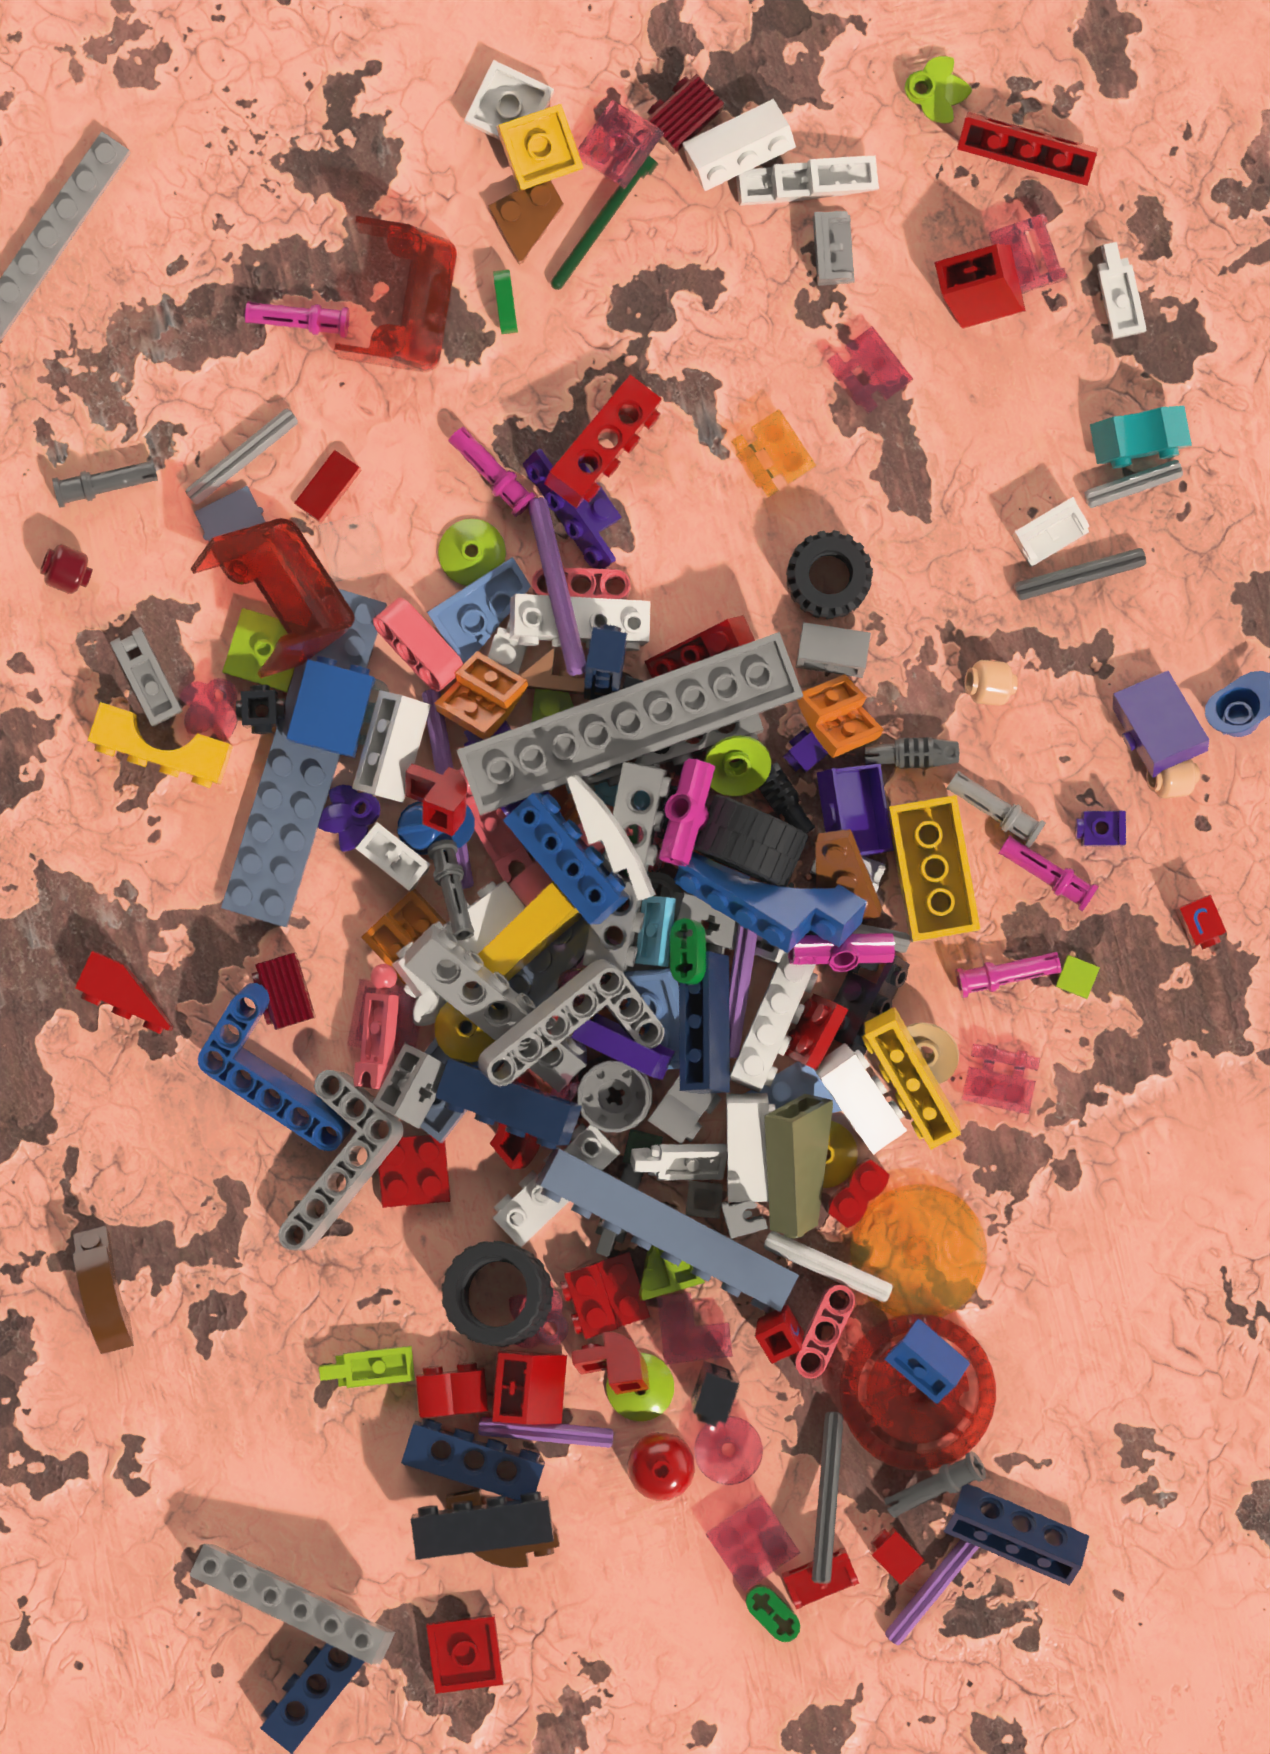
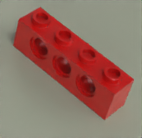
M968 112L966 115L957 150L1085 186H1088L1098 153V148L971 112Z
M630 374L549 471L544 484L576 509L583 500L589 503L601 488L597 484L604 475L610 478L621 464V461L618 460L620 455L624 451L630 454L639 443L641 437L638 434L645 426L647 429H650L658 420L661 413L657 410L662 398ZM619 415H628L634 423H624L619 418ZM607 439L614 447H603L599 440ZM578 464H589L593 468V472L587 473L582 471Z

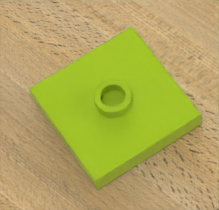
M242 608L222 673L256 684L270 685V688L288 693L308 628Z

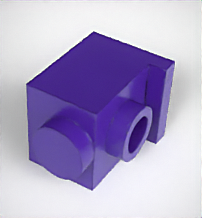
M804 729L789 741L792 748L783 758L795 772L801 769L805 774L828 753L811 731L808 734Z
M1126 811L1081 812V819H1076L1075 837L1076 839H1081V847L1126 845ZM1098 822H1104L1107 825V832L1103 835L1098 834L1095 830Z

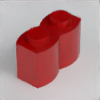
M869 1158L861 1161L850 1174L847 1185L841 1187L833 1194L827 1205L826 1212L846 1228L854 1226L864 1216L868 1202L883 1192L888 1184L890 1174Z
M477 1362L457 1364V1370L443 1372V1366L422 1368L423 1374H416L420 1418L488 1411L485 1369L477 1368Z

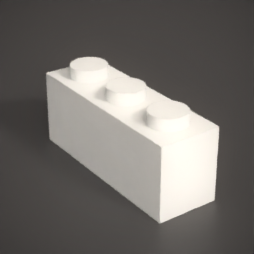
M774 99L682 143L689 166L704 191L796 147L790 125Z
M379 690L352 789L404 803L406 770L412 763H415L431 704Z
M844 1043L824 1057L818 1070L814 1071L864 1144L875 1154L907 1131L900 1121L904 1114L894 1100H891L889 1103L886 1101L883 1094L887 1092V1089L876 1074L873 1077L869 1076L865 1069L870 1064L861 1051L858 1049L853 1052Z
M767 1093L726 1094L728 1202H769L765 1115L775 1110V1104H769Z

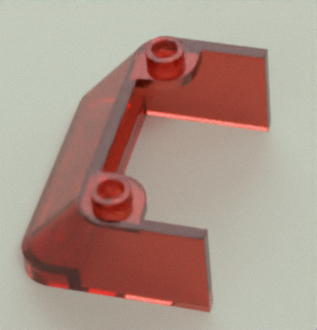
M356 215L355 223L360 234L387 238V244L391 253L396 257L411 260L401 326L383 324L377 327L371 335L369 348L335 343L334 350L338 359L417 372H430L439 365L441 360L457 263L456 248L449 239L407 223Z
M285 518L274 519L212 537L190 568L193 574L220 566L227 578L234 583L245 585L255 582L288 634L280 637L276 642L275 650L257 672L260 679L301 666L307 662V659H311L346 634L355 621L352 609L298 526Z

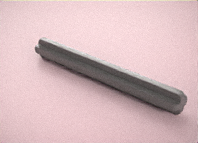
M826 1412L824 1420L812 1569L813 1582L820 1584L830 1583L844 1421L843 1414L838 1412Z

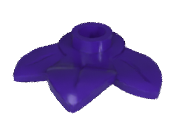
M339 785L329 790L332 804L323 809L318 828L325 832L338 833L340 850L346 852L356 848L368 834L369 825L373 824L380 816V804L372 794L359 793L357 790L352 789L350 785ZM365 803V812L359 814L360 806Z

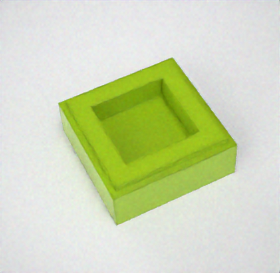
M1067 955L1055 987L1088 999L1100 967Z

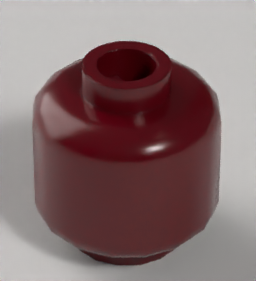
M60 544L54 550L48 549L41 565L40 574L44 575V582L47 586L67 594H74L80 586L87 587L93 569L87 567L88 556L84 552Z

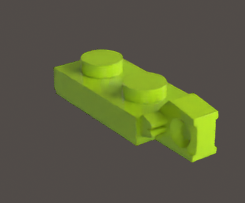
M412 1345L343 1353V1355L335 1356V1364L319 1365L318 1368L320 1381L338 1379V1387L347 1386V1388L415 1381Z

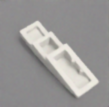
M876 155L810 159L805 163L774 164L771 168H755L736 176L739 206L811 200L879 189Z
M579 775L566 778L589 844L603 841L613 873L627 868L638 901L656 895L639 855L626 832L605 803Z

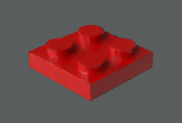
M813 993L811 999L806 1000L803 1004L805 1008L797 1026L788 1033V1036L792 1038L784 1055L814 1070H818L849 1009Z
M431 1135L402 1137L379 1166L382 1208L451 1202L446 1139L443 1143H440Z
M495 1614L427 1623L435 1694L504 1685Z

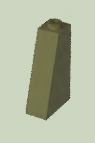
M803 1094L765 1115L770 1230L783 1233L788 1238H800L806 1232L818 1226L833 1111V1100Z

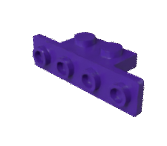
M542 449L534 451L523 462L527 476L535 483L547 500L548 507L555 512L568 536L579 547L585 561L593 569H607L616 561V557L599 532L622 518L602 488H600L589 503L583 500L576 509L544 484L553 465ZM585 463L579 464L582 471L590 473Z

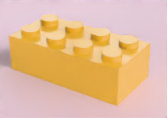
M957 795L889 806L887 809L910 943L981 930Z

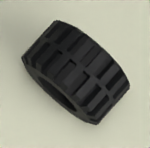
M833 530L832 533L820 531L817 535L808 536L795 548L787 567L786 583L788 590L790 589L791 598L800 605L801 610L805 613L806 611L812 613V616L816 618L826 617V619H834V617H844L849 612L855 611L867 596L872 584L873 567L871 568L869 553H865L864 546L860 542H855L853 536L849 534L846 536L842 535L840 531ZM820 557H836L842 560L848 567L850 573L849 582L841 592L825 594L818 591L812 585L809 571L815 560Z

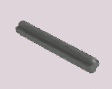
M1137 548L1019 581L1015 584L1016 596L1022 601L1143 567L1147 564L1146 556L1142 548Z

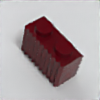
M698 74L691 79L687 76L682 78L673 87L672 91L675 93L666 102L662 99L658 100L647 111L649 117L646 120V126L673 155L682 149L683 142L696 136L724 108L723 101L719 99Z
M290 953L255 964L257 972L252 973L253 982L262 985L267 990L270 999L268 1007L263 1013L267 1025L273 1024L274 1029L279 1030L316 1018L297 953Z

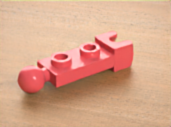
M463 767L459 768L457 771L464 777L467 784L468 798L466 804L472 810L475 818L474 829L502 879L509 884L512 882V876L509 872L511 863L519 861L527 868L533 862L521 841L503 821L506 816L501 808L480 816Z
M388 964L375 966L370 975L371 983L376 988V994L366 993L360 1062H355L354 1070L355 1087L380 1089L393 1066L399 996L389 995L390 989L397 981V973Z

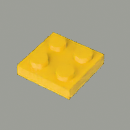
M562 104L496 126L518 191L584 169Z

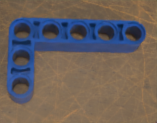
M257 983L246 985L231 1000L198 1055L200 1069L323 1151L337 1149L350 1133L351 1125L321 1098L243 1048L270 1001L269 994L262 985ZM244 998L251 999L255 1004V1008L249 1007L245 1003ZM228 1024L235 1026L238 1029L239 1035L232 1033ZM212 1051L218 1052L222 1056L223 1061L217 1060L213 1056ZM241 1070L247 1071L251 1076V1080L246 1079L241 1074ZM269 1089L276 1090L280 1098L273 1097ZM297 1107L303 1108L309 1117L302 1116ZM326 1126L333 1128L337 1136L331 1135L327 1131Z

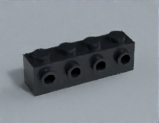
M536 1491L520 1494L521 1500L507 1501V1496L487 1498L486 1504L473 1506L472 1501L469 1500L452 1503V1509L438 1510V1505L417 1508L418 1513L412 1514L410 1518L415 1559L554 1542L549 1496L541 1497V1492Z

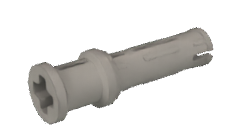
M957 771L946 788L983 813L994 818V820L1000 823L1001 830L1004 832L1009 830L1026 841L1025 845L1029 848L1046 824L1045 821H1037L1023 812L1022 806L1019 804H1013L1012 806L960 771Z

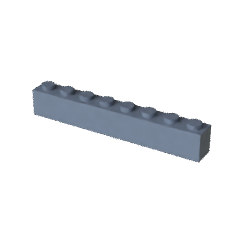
M557 1147L552 1150L536 1181V1184L543 1187L542 1195L557 1203L560 1202L561 1198L574 1203L571 1210L588 1219L592 1213L604 1219L601 1226L618 1235L622 1229L633 1234L631 1242L648 1251L652 1245L663 1250L662 1258L677 1266L680 1265L681 1261L692 1265L693 1268L690 1273L709 1282L711 1276L723 1282L720 1287L721 1289L736 1297H739L741 1292L753 1297L750 1304L766 1313L769 1312L771 1307L779 1312L782 1310L799 1277L798 1274Z

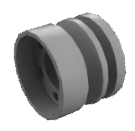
M606 1061L593 1066L583 1076L578 1088V1105L582 1106V1116L593 1127L604 1132L620 1133L638 1126L647 1117L653 1104V1089L648 1076L620 1061ZM612 1087L616 1090H624L625 1095L622 1096L624 1103L622 1105L618 1102L611 1103L608 1098L612 1095L610 1090Z

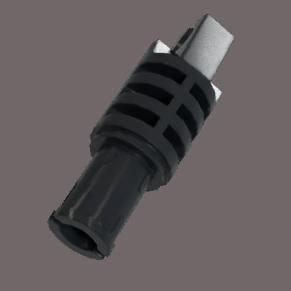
M777 762L771 764L769 776L759 787V790L775 814H782L788 824L807 834L816 827L798 803L801 801L800 795Z

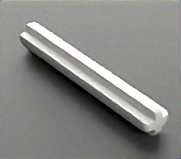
M771 1231L765 1240L764 1248L876 1300L886 1302L892 1292L893 1286L890 1283L785 1237L780 1233Z

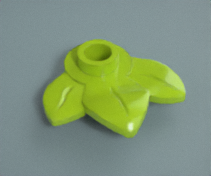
M938 56L929 60L923 70L913 72L907 78L904 87L907 98L914 104L920 105L928 119L940 124L952 123L954 121V113L951 106L963 102L972 93V88L963 79L952 75L954 58L948 56ZM923 83L927 87V92L920 94L915 90V86Z

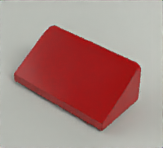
M334 450L294 504L321 524L360 474L361 468Z

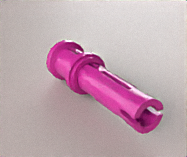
M248 301L246 304L245 323L308 329L312 335L325 332L339 334L341 338H346L348 334L350 319L348 307H343L342 310L322 308L320 304L312 305L310 309L253 303L251 301Z
M464 426L459 428L449 438L448 442L491 485L492 494L500 496L511 507L512 514L515 517L528 508L530 500L537 497L534 492L529 493L516 480L517 475L513 471H506Z
M1009 835L998 853L1052 886L1053 894L1057 896L1063 895L1076 903L1078 909L1082 912L1099 887L1095 883L1090 885L1074 875V870L1071 868L1061 869L1037 852L1012 838L1011 835Z
M1052 952L1042 956L998 965L986 962L983 964V967L969 970L958 968L955 973L959 993L962 998H966L969 993L987 989L990 992H994L996 989H999L1000 985L1061 973L1060 959L1057 958L1058 953Z

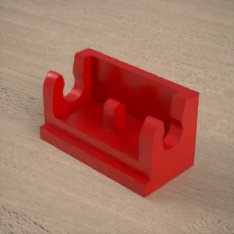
M845 1547L833 1552L830 1583L820 1584L813 1582V1561L782 1573L796 1610L836 1592L860 1584Z

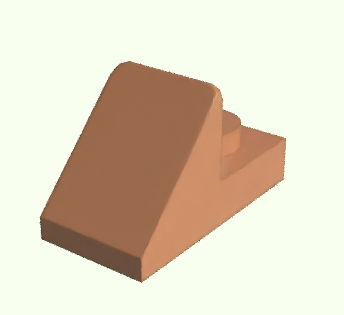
M555 648L520 675L528 682L526 689H543L584 695L585 679L579 678L578 674L572 676L567 670H559V676L553 675Z

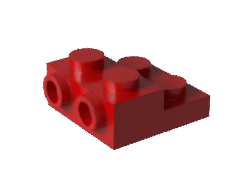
M629 1251L564 1273L566 1280L560 1282L566 1302L573 1300L577 1312L571 1314L576 1334L583 1332L585 1339L650 1317L646 1301L639 1299L640 1282Z

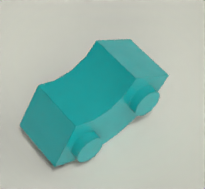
M1185 406L1159 407L1140 413L1114 416L1090 424L1097 464L1111 463L1112 469L1132 465V459L1158 454L1159 459L1176 457L1180 455L1179 449L1192 446Z

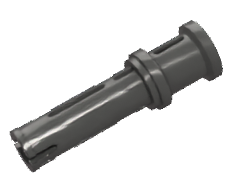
M150 460L92 475L90 472L82 471L80 476L59 480L58 477L52 478L58 506L63 508L66 503L83 499L89 502L93 501L97 494L152 481L156 482L158 477L154 461Z
M440 840L428 847V857L434 863V880L442 888L453 935L457 940H466L474 935V928L472 927L461 884L464 876L463 867L458 865L456 858L458 851L456 842L453 840Z
M971 1451L966 1454L964 1459L952 1465L948 1463L942 1465L938 1471L939 1473L892 1496L886 1497L885 1505L892 1504L891 1507L887 1508L888 1512L892 1517L896 1518L900 1514L946 1492L955 1494L961 1491L962 1486L970 1482L985 1480L986 1471L979 1456Z

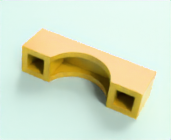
M102 702L99 704L87 740L92 744H96L94 749L96 752L114 757L115 751L128 755L127 762L146 767L147 762L160 765L159 772L176 778L182 772L193 776L192 783L211 788L212 782L221 785L233 749L231 744L198 733L188 744L179 749L159 750L153 748L141 736L136 714Z

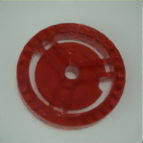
M900 1314L885 1319L871 1327L857 1340L850 1350L843 1365L839 1383L842 1413L851 1433L859 1444L880 1461L905 1470L923 1471L937 1469L944 1464H951L965 1456L978 1444L987 1431L996 1403V1381L986 1352L977 1340L963 1327L949 1319L934 1314ZM920 1319L936 1334L953 1342L968 1358L976 1379L977 1396L974 1410L971 1413L959 1404L960 1396L964 1392L969 1391L968 1378L965 1372L957 1385L936 1404L927 1395L921 1400H913L909 1397V1388L913 1383L885 1360V1357L893 1347L886 1350L873 1365L867 1380V1398L859 1401L858 1386L862 1370L869 1357L879 1346L893 1337L907 1333L913 1323ZM869 1406L873 1418L865 1421L861 1410ZM964 1416L969 1421L961 1431L956 1426ZM879 1425L892 1437L916 1444L933 1442L950 1432L956 1436L941 1446L915 1451L892 1446L879 1438L870 1428Z

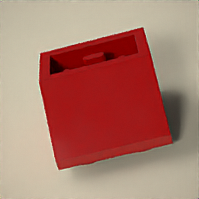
M994 244L934 262L941 294L962 329L1026 311L1011 245Z
M499 1349L492 1422L562 1424L567 1355Z

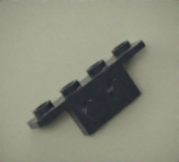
M895 955L893 963H886L876 984L851 971L847 973L833 1002L849 1010L834 1040L842 1044L846 1043L853 1052L859 1049L865 1055L867 1047L862 1039V1036L865 1035V1022L892 1008V1000L898 988L907 979L909 963Z

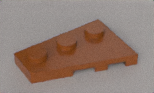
M851 829L818 833L816 840V889L835 888L839 884L867 901L863 919L880 917L882 906Z

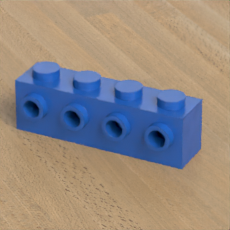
M532 793L503 821L589 925L601 924L630 898L624 890L626 884L616 873H610L602 864L604 862L603 856L593 846L588 847L580 838L583 835L582 831L573 821L565 820L559 812L561 809L559 803L551 795Z

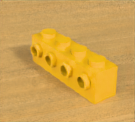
M893 1007L866 1021L865 1035L862 1036L864 1044L870 1054L875 1053L881 1062L878 1065L886 1082H892L897 1090L895 1097L902 1110H908L913 1118L911 1124L920 1140L924 1138L930 1150L961 1135L960 1120L896 1008Z

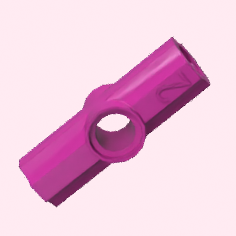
M688 758L685 760L677 792L668 799L665 805V814L669 822L659 859L677 866L686 867V865H689L697 833L705 827L709 819V812L705 803L715 766L698 759Z
M852 933L840 947H837L831 942L822 939L819 935H805L788 952L789 963L793 965L829 964L833 970L845 972L855 968L858 963H893L895 940L893 934Z

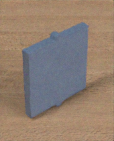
M248 486L195 511L205 533L203 538L209 541L219 562L272 537L262 516L264 510L262 507L257 506Z

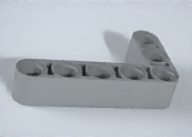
M599 959L589 964L480 1054L478 1066L481 1072L493 1084L498 1086L507 1085L604 1006L607 1007L628 1036L649 1049L661 1043L664 1037V1028L625 975L608 960ZM611 972V978L608 983L600 985L602 975ZM584 994L585 998L581 1005L573 1007L575 997ZM631 997L630 1005L624 1010H619L620 1003L624 999ZM558 1016L557 1023L552 1028L546 1029L548 1019ZM650 1023L649 1031L639 1036L640 1028L644 1024ZM526 1038H531L528 1048L519 1051L520 1042ZM499 1060H504L501 1070L492 1073L493 1064Z
M334 1070L322 1071L315 1079L314 1088L316 1094L357 1132L281 1225L278 1234L279 1241L288 1250L306 1251L312 1249L403 1136L404 1129L401 1121L372 1104L375 1097L365 1088L355 1087L354 1079L345 1072ZM336 1077L340 1085L338 1091L333 1095L330 1092L329 1085L331 1080ZM361 1099L364 1104V1111L357 1117L354 1113V1105L356 1101ZM383 1121H386L389 1132L382 1139L379 1136L378 1128ZM364 1147L367 1151V1160L363 1165H360L357 1160V1153ZM340 1174H343L346 1179V1186L342 1191H339L336 1186V1179ZM319 1200L325 1206V1211L320 1218L315 1213V1205ZM297 1227H301L304 1234L299 1244L294 1240V1231Z

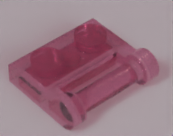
M1046 214L1031 217L991 231L988 234L992 245H1011L1022 294L1047 285L1059 283L1068 278L1065 268L1060 266L1046 227L1049 224ZM1034 231L1048 273L1040 275L1026 232Z

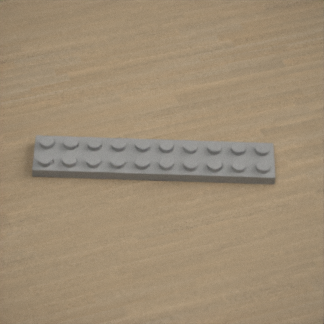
M777 632L456 751L481 816L525 800L532 793H544L568 784L566 778L579 775L581 779L623 764V762L634 760L803 698V693L781 634Z

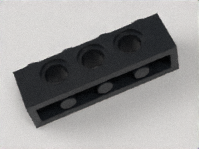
M703 1361L691 1396L692 1411L697 1414L698 1421L717 1427L718 1421L727 1423L740 1385L736 1371Z

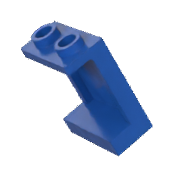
M317 656L316 661L307 659L286 739L294 743L355 758L358 749L357 742L372 686L375 685L376 679L374 676L369 675L370 669L350 664V668L347 670L336 667L337 661L330 658Z

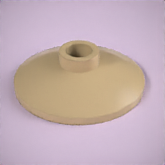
M920 1022L906 1026L937 1082L942 1084L954 1074L959 1062V1050L953 1037L940 1026L931 1023ZM922 1046L930 1047L933 1052L926 1053L923 1051Z

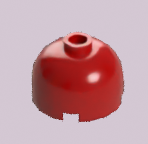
M650 1433L639 1439L631 1449L627 1462L628 1477L634 1489L645 1498L654 1501H669L682 1495L691 1485L695 1474L694 1455L688 1444L679 1436L671 1433Z

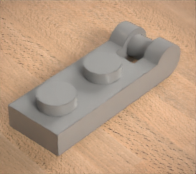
M139 627L131 631L133 635L123 640L117 638L110 643L151 726L154 727L182 713L183 710L144 631ZM139 647L142 655L131 660L128 652Z

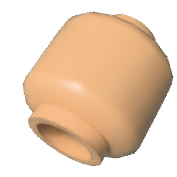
M979 660L972 668L967 670L965 676V691L978 704L1004 705L1008 702L1010 696L1016 693L1018 686L1017 676L1012 674V669L1008 663L1000 661Z
M1192 759L1165 769L1154 778H1152L1147 769V784L1150 790L1154 791L1161 798L1188 796L1193 792L1195 783L1199 782L1200 770L1198 765L1193 763Z

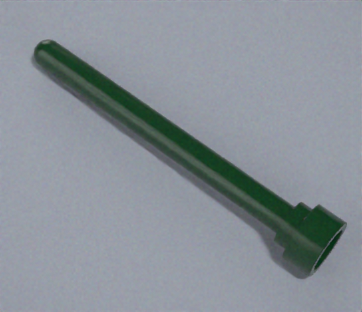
M637 148L629 158L631 163L628 166V173L552 278L551 287L553 289L560 290L563 288L639 179H644L646 175L651 176L658 166L657 161L647 153Z

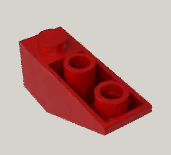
M744 615L726 619L644 662L651 677L655 678L753 642L755 639Z
M96 951L91 952L75 986V989L83 992L80 998L97 1006L100 1005L101 1001H104L114 1006L111 1011L112 1013L128 1020L131 1019L132 1015L145 1020L142 1025L143 1027L161 1034L163 1029L167 1031L173 1030L174 1025L127 965Z

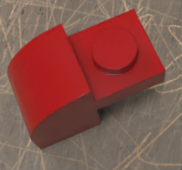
M412 763L406 770L405 796L423 803V825L453 836L466 817L467 784L464 777L451 767H448L443 774H439Z
M603 1332L604 1346L600 1344H587L582 1346L581 1350L571 1351L572 1363L580 1374L607 1370L609 1386L616 1395L650 1389L648 1369L644 1357L634 1343L622 1334Z

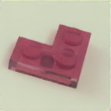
M691 1292L657 1296L665 1365L733 1357L729 1322L695 1325Z

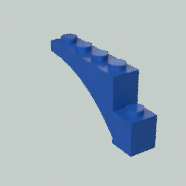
M691 856L689 865L678 867L675 882L676 885L680 886L687 893L696 896L713 909L725 914L742 927L749 929L765 939L769 944L778 947L787 954L810 930L818 934L822 939L840 947L861 925L867 901L839 884L835 888L800 889L774 886L729 874Z

